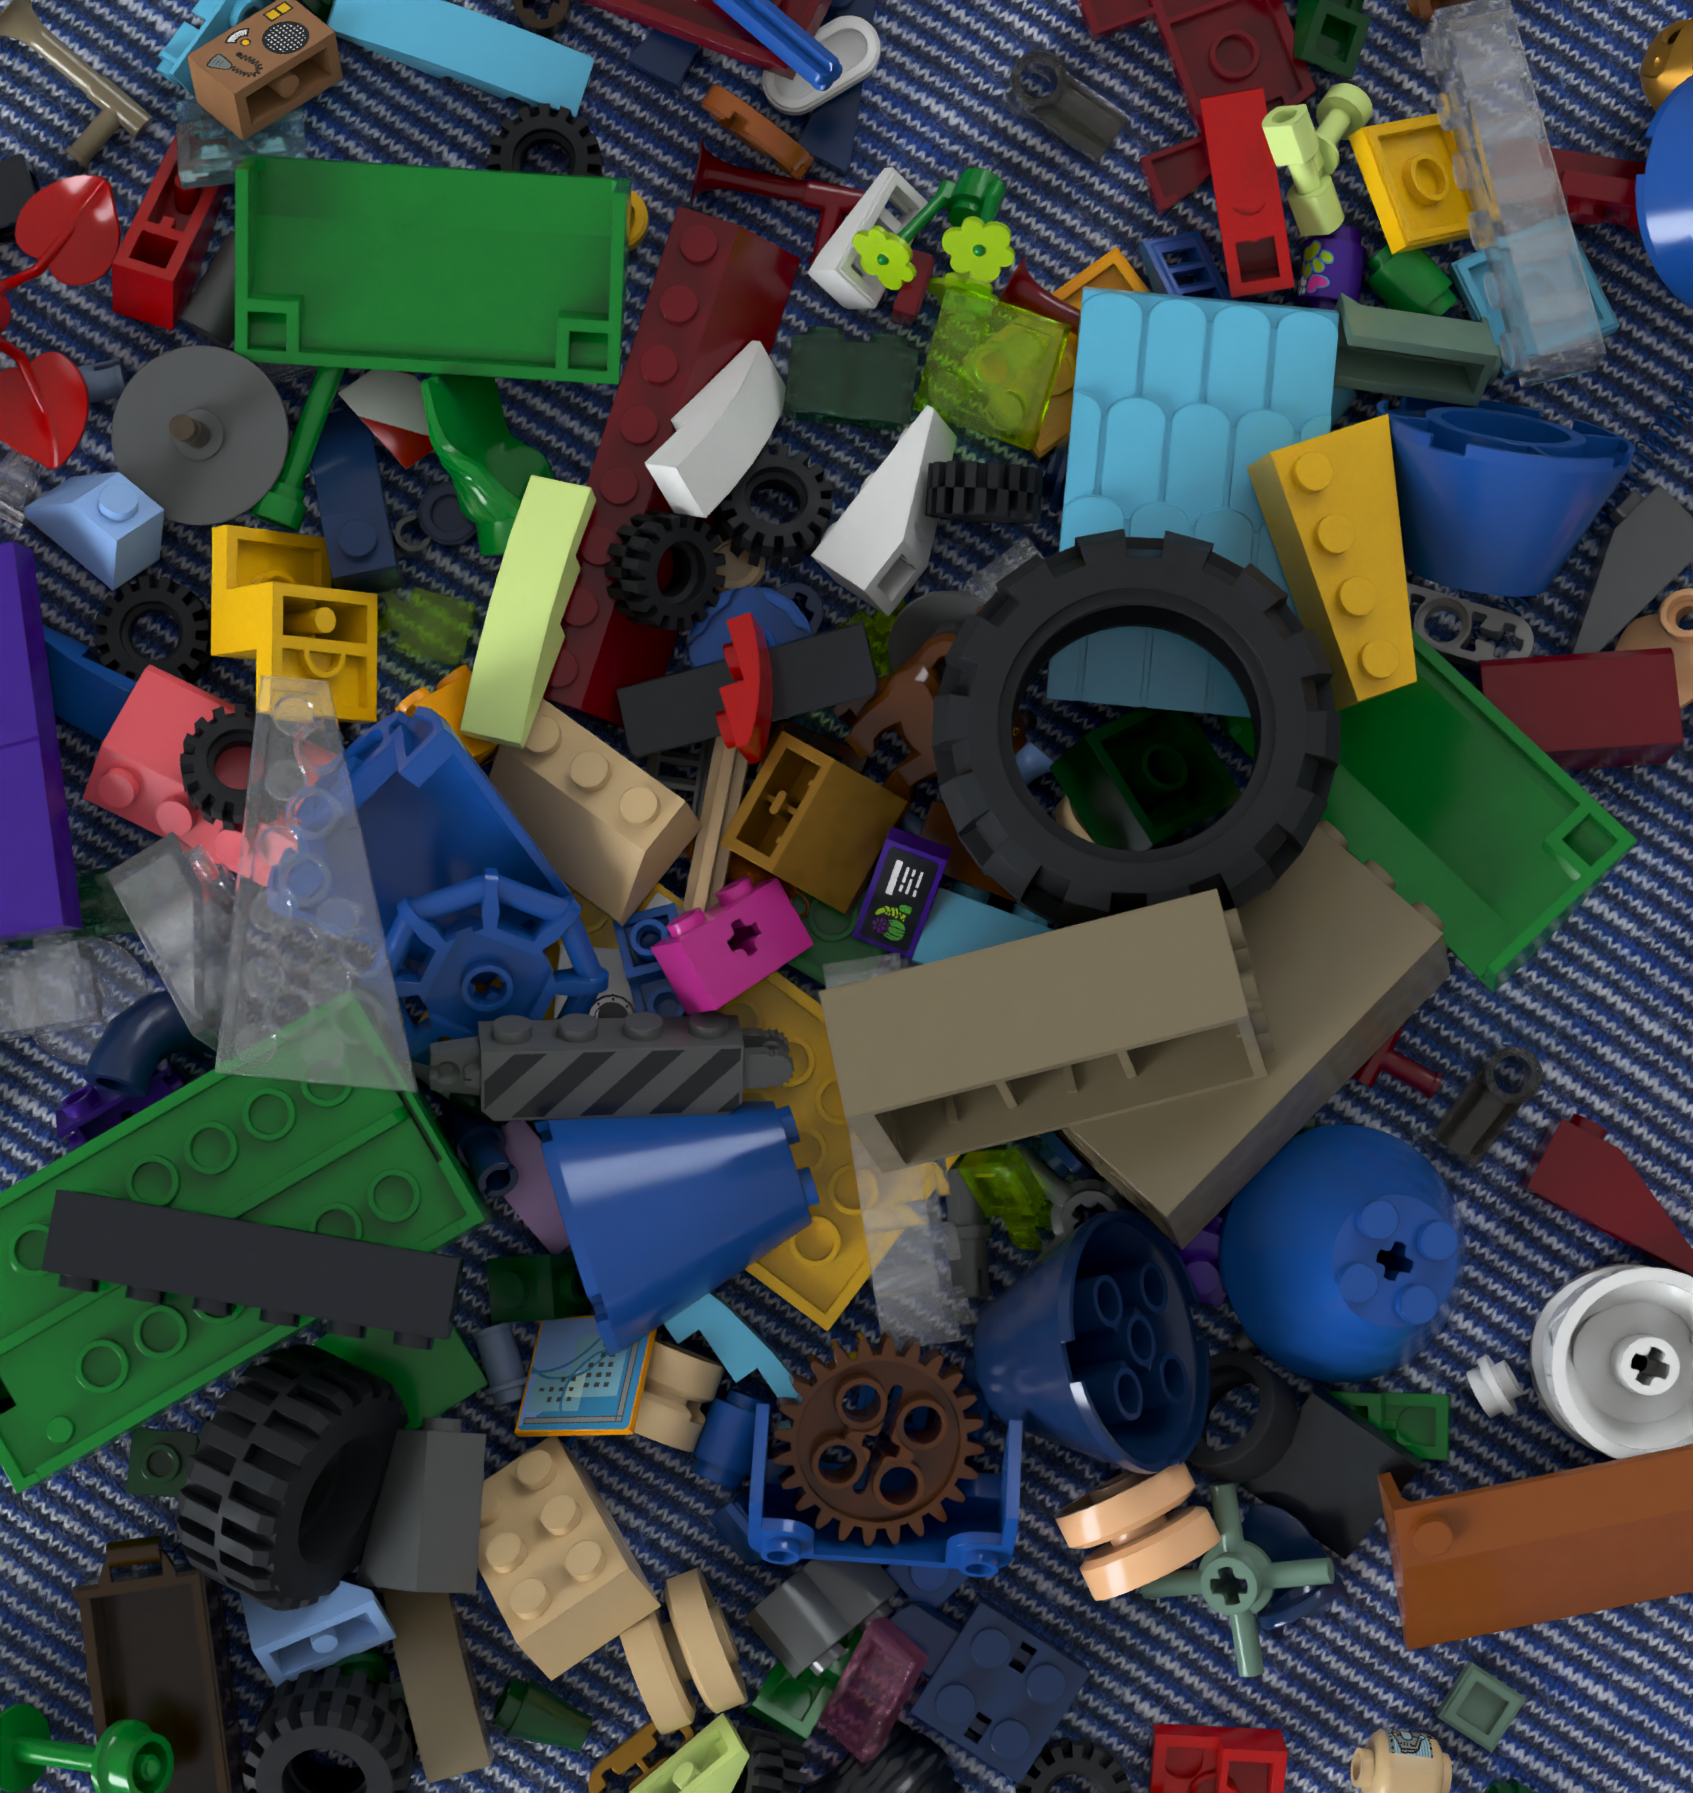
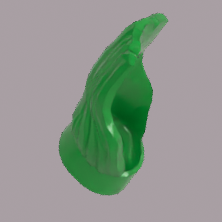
M432 373V376L422 380L420 385L429 439L434 451L440 458L441 465L449 473L453 481L461 512L468 520L476 523L480 555L503 556L530 476L535 475L554 479L552 466L541 452L521 442L510 433L505 421L495 377Z

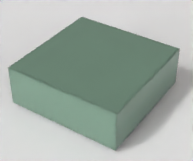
M1468 1660L1434 1714L1492 1753L1527 1698Z

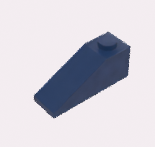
M352 409L329 413L312 458V466L320 517L335 586L341 590L379 593L404 588L373 432Z

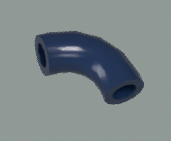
M188 986L144 995L109 1022L88 1060L83 1078L93 1086L117 1095L135 1098L145 1097L151 1077L158 1064L172 1053L192 1050L203 1052L219 1059L226 1057L232 1049L242 1027L246 1011L245 1000L228 993Z

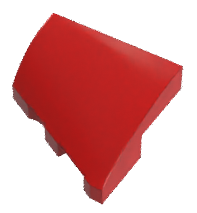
M1153 1723L1148 1793H1284L1288 1751L1281 1730Z

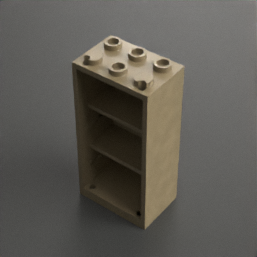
M1322 818L1319 820L1302 854L1269 891L1265 890L1238 910L1242 930L1245 934L1260 989L1258 992L1275 1051L1263 1053L1268 1077L1054 1130L1068 1146L1145 1217L1154 1222L1160 1231L1181 1250L1194 1239L1450 976L1447 956L1448 946L1445 943L1444 933L1441 932L1445 925L1441 919L1421 901L1416 900L1412 905L1406 902L1393 890L1397 886L1393 878L1373 860L1368 859L1364 864L1357 860L1346 850L1349 844L1345 837L1331 823Z
M1217 888L819 991L845 1119L883 1174L1268 1077L1263 1053L1275 1051L1267 1017L1258 992L1260 989L1237 908L1224 911Z

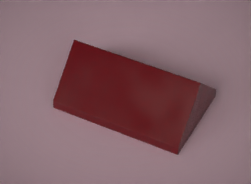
M1671 647L1478 661L1477 690L1563 770L1665 764L1684 743L1674 653Z

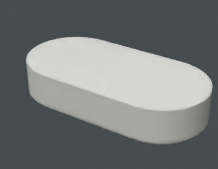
M841 16L820 27L814 38L838 58L843 68L840 78L834 81L828 90L819 91L798 73H796L793 80L764 70L762 85L769 103L781 113L794 116L803 115L869 77L876 69L881 56L880 40L873 26L857 16Z

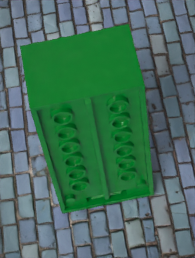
M352 989L348 990L0 1193V1465L17 1494L50 1481L132 1433L135 1429L149 1423L324 1320L301 1315L299 1327L259 1321L261 1308L234 1304L232 1316L208 1313L192 1309L194 1297L169 1292L167 1293L166 1304L125 1298L127 1285L105 1281L100 1282L99 1292L58 1286L59 1273L42 1271L57 1189L74 1190L433 1253L444 1250L496 1219L468 1168L458 1159L450 1137L407 1063H402L396 1056L392 1039L369 998Z

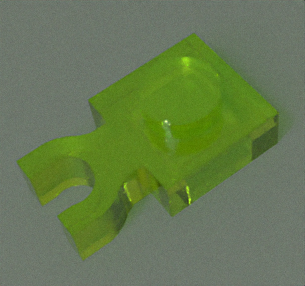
M414 587L410 602L400 600L392 590L374 593L378 594V599H383L387 603L385 616L377 621V635L388 632L400 633L396 644L398 650L458 668L460 666L477 611L475 604L418 587Z

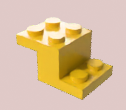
M234 525L212 527L211 656L256 660V714L359 724L377 722L378 594L331 588V568L325 537Z

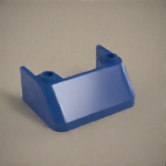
M756 1403L749 1495L748 1544L753 1550L760 1553L763 1560L774 1564H792L801 1558L959 1569L961 1573L972 1577L993 1576L998 1573L999 1568L1011 1563L1019 1523L1022 1420H1009L1001 1474L978 1473L977 1479L958 1478L956 1483L961 1488L966 1499L961 1503L947 1497L944 1498L941 1502L947 1516V1520L944 1523L928 1512L922 1516L924 1525L923 1536L919 1537L907 1523L900 1525L898 1544H892L885 1528L877 1529L871 1546H865L860 1527L854 1526L844 1541L839 1540L836 1534L835 1518H832L822 1528H816L812 1520L816 1504L799 1512L796 1510L792 1499L800 1487L783 1489L778 1477L792 1465L775 1464L773 1459H768L770 1404ZM819 1462L821 1467L829 1470L840 1469L846 1465ZM865 1466L862 1475L854 1483L853 1490L861 1491L864 1488L868 1478V1466ZM891 1468L881 1478L880 1487L888 1491L900 1490L909 1483L912 1471L908 1468Z

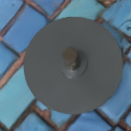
M203 345L181 347L154 358L144 365L128 382L119 398L113 416L111 433L112 451L118 471L164 509V518L188 525L204 526L219 524L235 519L251 510L277 482L284 467L289 446L287 413L282 398L272 381L259 367L248 359L220 347Z

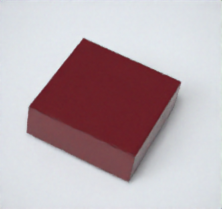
M912 249L913 258L910 262L916 268L917 275L911 282H905L899 289L890 320L909 328L916 324L935 264L933 255Z

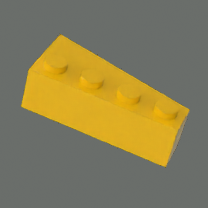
M1388 414L1269 452L1246 467L1300 621L1305 629H1314L1333 672L1330 683L1335 710L1338 711L1417 682Z

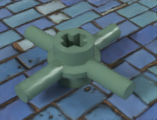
M1216 1481L1210 1483L1209 1488L1215 1526L1222 1539L1204 1555L1199 1568L1175 1570L1140 1588L1144 1599L1202 1594L1212 1609L1230 1617L1239 1676L1254 1677L1265 1672L1256 1613L1267 1605L1273 1596L1275 1588L1333 1584L1335 1578L1334 1565L1331 1558L1271 1562L1268 1555L1260 1547L1244 1540L1235 1483ZM1230 1568L1233 1569L1235 1578H1228L1226 1572ZM1236 1578H1245L1247 1585L1241 1589V1584Z

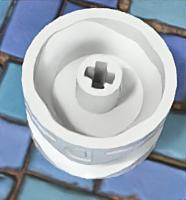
M1625 1263L1598 1266L1578 1274L1561 1286L1548 1300L1534 1327L1530 1341L1529 1366L1532 1384L1541 1406L1553 1423L1570 1438L1592 1450L1615 1459L1693 1444V1277L1660 1267ZM1635 1354L1643 1355L1644 1361L1635 1363L1638 1370L1631 1368L1632 1358Z

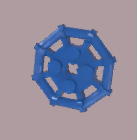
M483 868L481 875L417 898L410 895L404 897L396 905L399 913L373 965L366 968L362 975V987L365 991L371 993L392 1039L393 1049L398 1059L402 1063H408L413 1060L427 1066L429 1044L436 1043L442 1035L451 1039L478 1036V1021H494L506 1015H519L529 1020H544L543 1017L555 994L568 996L556 1019L574 1013L588 1015L598 994L607 990L609 982V972L600 966L581 920V905L570 895L560 898L499 875L497 868ZM480 903L481 917L472 915L462 916L456 919L450 928L445 930L435 920ZM499 903L539 917L541 920L532 930L499 918ZM416 936L430 946L418 971L400 969ZM559 938H561L572 964V967L569 969L553 970L548 958L546 948ZM494 972L497 973V979L503 982L500 988L489 986L484 993H479L475 991V980L472 978L479 973ZM419 995L422 1003L426 1005L429 1017L418 1024H413L401 997Z

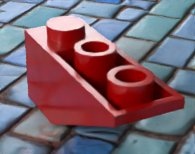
M1263 87L1200 98L1231 298L1295 287L1276 165L1262 128V121L1267 115Z

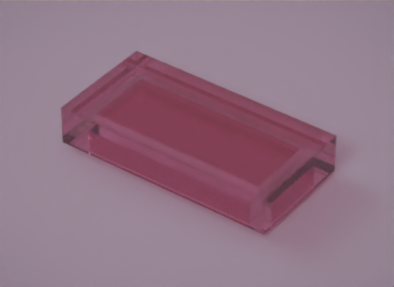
M885 1616L870 1620L818 1721L861 1762L876 1758L929 1657Z

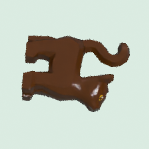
M984 605L978 606L976 612H978ZM943 633L927 640L914 656L902 663L890 674L880 677L879 693L834 705L832 708L837 718H841L851 729L845 739L860 759L871 755L879 748V737L885 732L895 730L911 753L892 770V773L883 783L882 787L911 804L917 798L916 786L925 780L938 777L931 747L934 697L938 696L942 682L938 668L946 660L945 657L957 636L955 634ZM1018 709L1013 731L1014 754L1020 751L1027 743L1023 728V714L1020 709Z

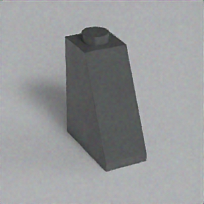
M423 1417L422 1430L397 1429L360 1563L357 1585L412 1592L476 1594L486 1434L461 1433L462 1419Z

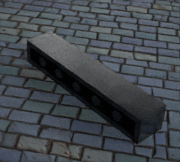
M57 1189L42 1271L59 1273L58 1286L64 1288L99 1292L101 1281L127 1285L125 1298L166 1304L168 1292L194 1297L192 1309L232 1316L234 1304L261 1308L259 1321L299 1327L301 1315L328 1320L326 1326L327 1333L366 1339L367 1329L372 1327L394 1331L393 1344L433 1350L435 1338L442 1340L451 1338L465 1258L74 1190Z

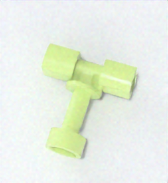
M1339 83L1328 90L1316 109V118L1319 124L1316 131L1306 104L1278 106L1271 110L1262 121V128L1275 165H1288L1294 184L1288 190L1287 198L1301 237L1329 235L1338 229L1344 221V212L1330 176L1339 164V152L1336 145L1340 140H1349L1348 136L1365 127L1373 112L1370 98L1362 89L1355 85Z

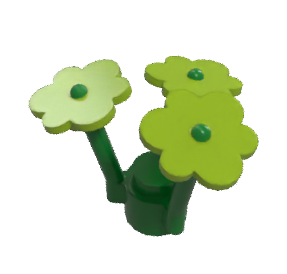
M968 168L964 170L956 183L949 180L941 181L935 196L897 235L887 232L886 229L879 225H874L869 231H858L854 235L852 243L857 253L862 256L860 259L861 267L866 273L873 276L877 275L882 285L890 290H899L905 282H911L916 277L917 271L910 262L913 258V252L908 243L945 207L949 214V222L953 227L946 230L943 234L942 247L948 254L952 255L950 266L954 272L946 273L944 278H931L928 282L927 290L930 294L938 297L937 302L945 308H957L960 312L970 316L978 317L985 315L987 309H995L999 298L992 294L993 287L989 282L999 277L1001 267H1008L1015 260V251L1009 246L1012 237L1011 230L1004 223L994 221L1006 196L1005 184L996 174L982 168Z

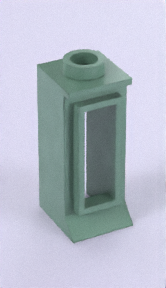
M1340 292L1334 310L1339 312L1334 387L1478 407L1487 383H1493L1496 380L1501 365V349L1499 345L1494 343L1487 318L1481 317L1479 322L1366 306L1359 304Z

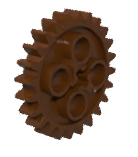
M890 1331L883 1332L878 1348H870L864 1334L857 1332L855 1351L846 1353L837 1340L831 1341L832 1361L826 1364L819 1357L810 1354L808 1360L814 1375L810 1379L793 1373L789 1376L793 1388L799 1394L797 1399L778 1397L776 1401L779 1410L790 1417L787 1421L771 1423L770 1428L773 1437L788 1442L771 1450L775 1464L792 1465L778 1476L783 1489L800 1487L792 1499L798 1512L816 1504L812 1515L816 1528H822L832 1518H835V1531L839 1540L844 1541L854 1526L860 1527L865 1546H871L877 1529L885 1528L889 1539L894 1545L899 1542L900 1525L907 1523L919 1537L923 1536L924 1525L922 1516L929 1512L936 1519L944 1523L947 1520L945 1510L941 1504L944 1498L947 1497L961 1503L966 1499L961 1488L956 1483L958 1478L977 1479L979 1475L975 1466L965 1459L966 1456L984 1453L985 1449L980 1439L967 1435V1433L984 1426V1421L978 1412L964 1411L977 1398L970 1387L954 1390L963 1378L960 1369L956 1365L939 1373L944 1359L939 1349L935 1347L920 1359V1344L914 1336L909 1337L901 1350H896ZM864 1384L875 1389L873 1400L863 1409L853 1410L842 1405L843 1396L847 1390L855 1385ZM894 1385L902 1386V1391L892 1403L884 1421L889 1392ZM928 1406L936 1410L935 1419L926 1429L911 1431L903 1427L906 1415L915 1407ZM884 1422L890 1440L889 1442L884 1440L877 1441L871 1454L872 1457L868 1466V1478L865 1486L861 1491L853 1490V1485L862 1475L870 1458V1449L864 1437L866 1434L877 1436ZM841 1445L852 1450L848 1463L840 1469L829 1470L819 1465L820 1456L829 1447ZM906 1467L912 1471L909 1483L902 1489L888 1491L880 1487L881 1478L891 1468Z

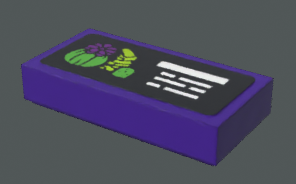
M891 826L852 937L912 959L952 848Z

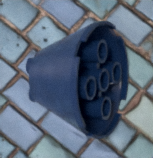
M1121 1209L1101 1212L1092 1216L995 1299L981 1304L974 1332L973 1353L966 1357L964 1364L965 1377L969 1387L974 1392H982L990 1410L1006 1428H1008L1009 1420H1022L1023 1432L1140 1474L1159 1473L1170 1466L1180 1465L1194 1450L1204 1427L1209 1405L1211 1371H1209L1210 1351L1208 1339L1197 1341L1189 1303L1198 1302L1199 1298L1189 1271L1177 1249L1154 1222L1138 1212Z

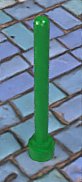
M318 366L290 442L282 472L273 488L252 508L251 515L255 518L289 531H300L308 509L307 506L303 505L306 493L301 491L345 368Z

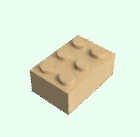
M549 1436L483 1481L478 1568L517 1645L551 1681L661 1607L587 1470L558 1436Z

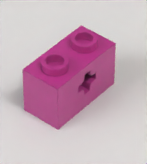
M744 876L727 884L715 893L719 903L704 913L700 907H697L676 917L666 925L670 935L650 947L687 1015L719 1009L814 945L777 877L752 883L749 876Z

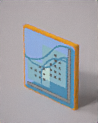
M596 1315L541 1320L514 1433L518 1437L634 1435L657 1328L624 1351L608 1356L594 1318Z

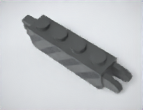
M713 1010L700 1013L695 1012L691 1016L660 1017L651 1012H635L627 1015L625 1018H594L591 1015L574 1013L565 1015L560 1019L529 1020L519 1015H506L494 1021H478V1036L430 1043L428 1052L431 1090L479 1095L481 1111L493 1121L729 1115L742 1104L743 1089L768 1088V1086L775 1088L778 1085L782 1087L783 1083H789V1078H793L792 1072L795 1069L792 1057H789L788 1054L790 1052L787 1037H784L783 1032L779 1033L777 1029L771 1030L770 1028L766 1031L763 1028H740L737 1015H725Z

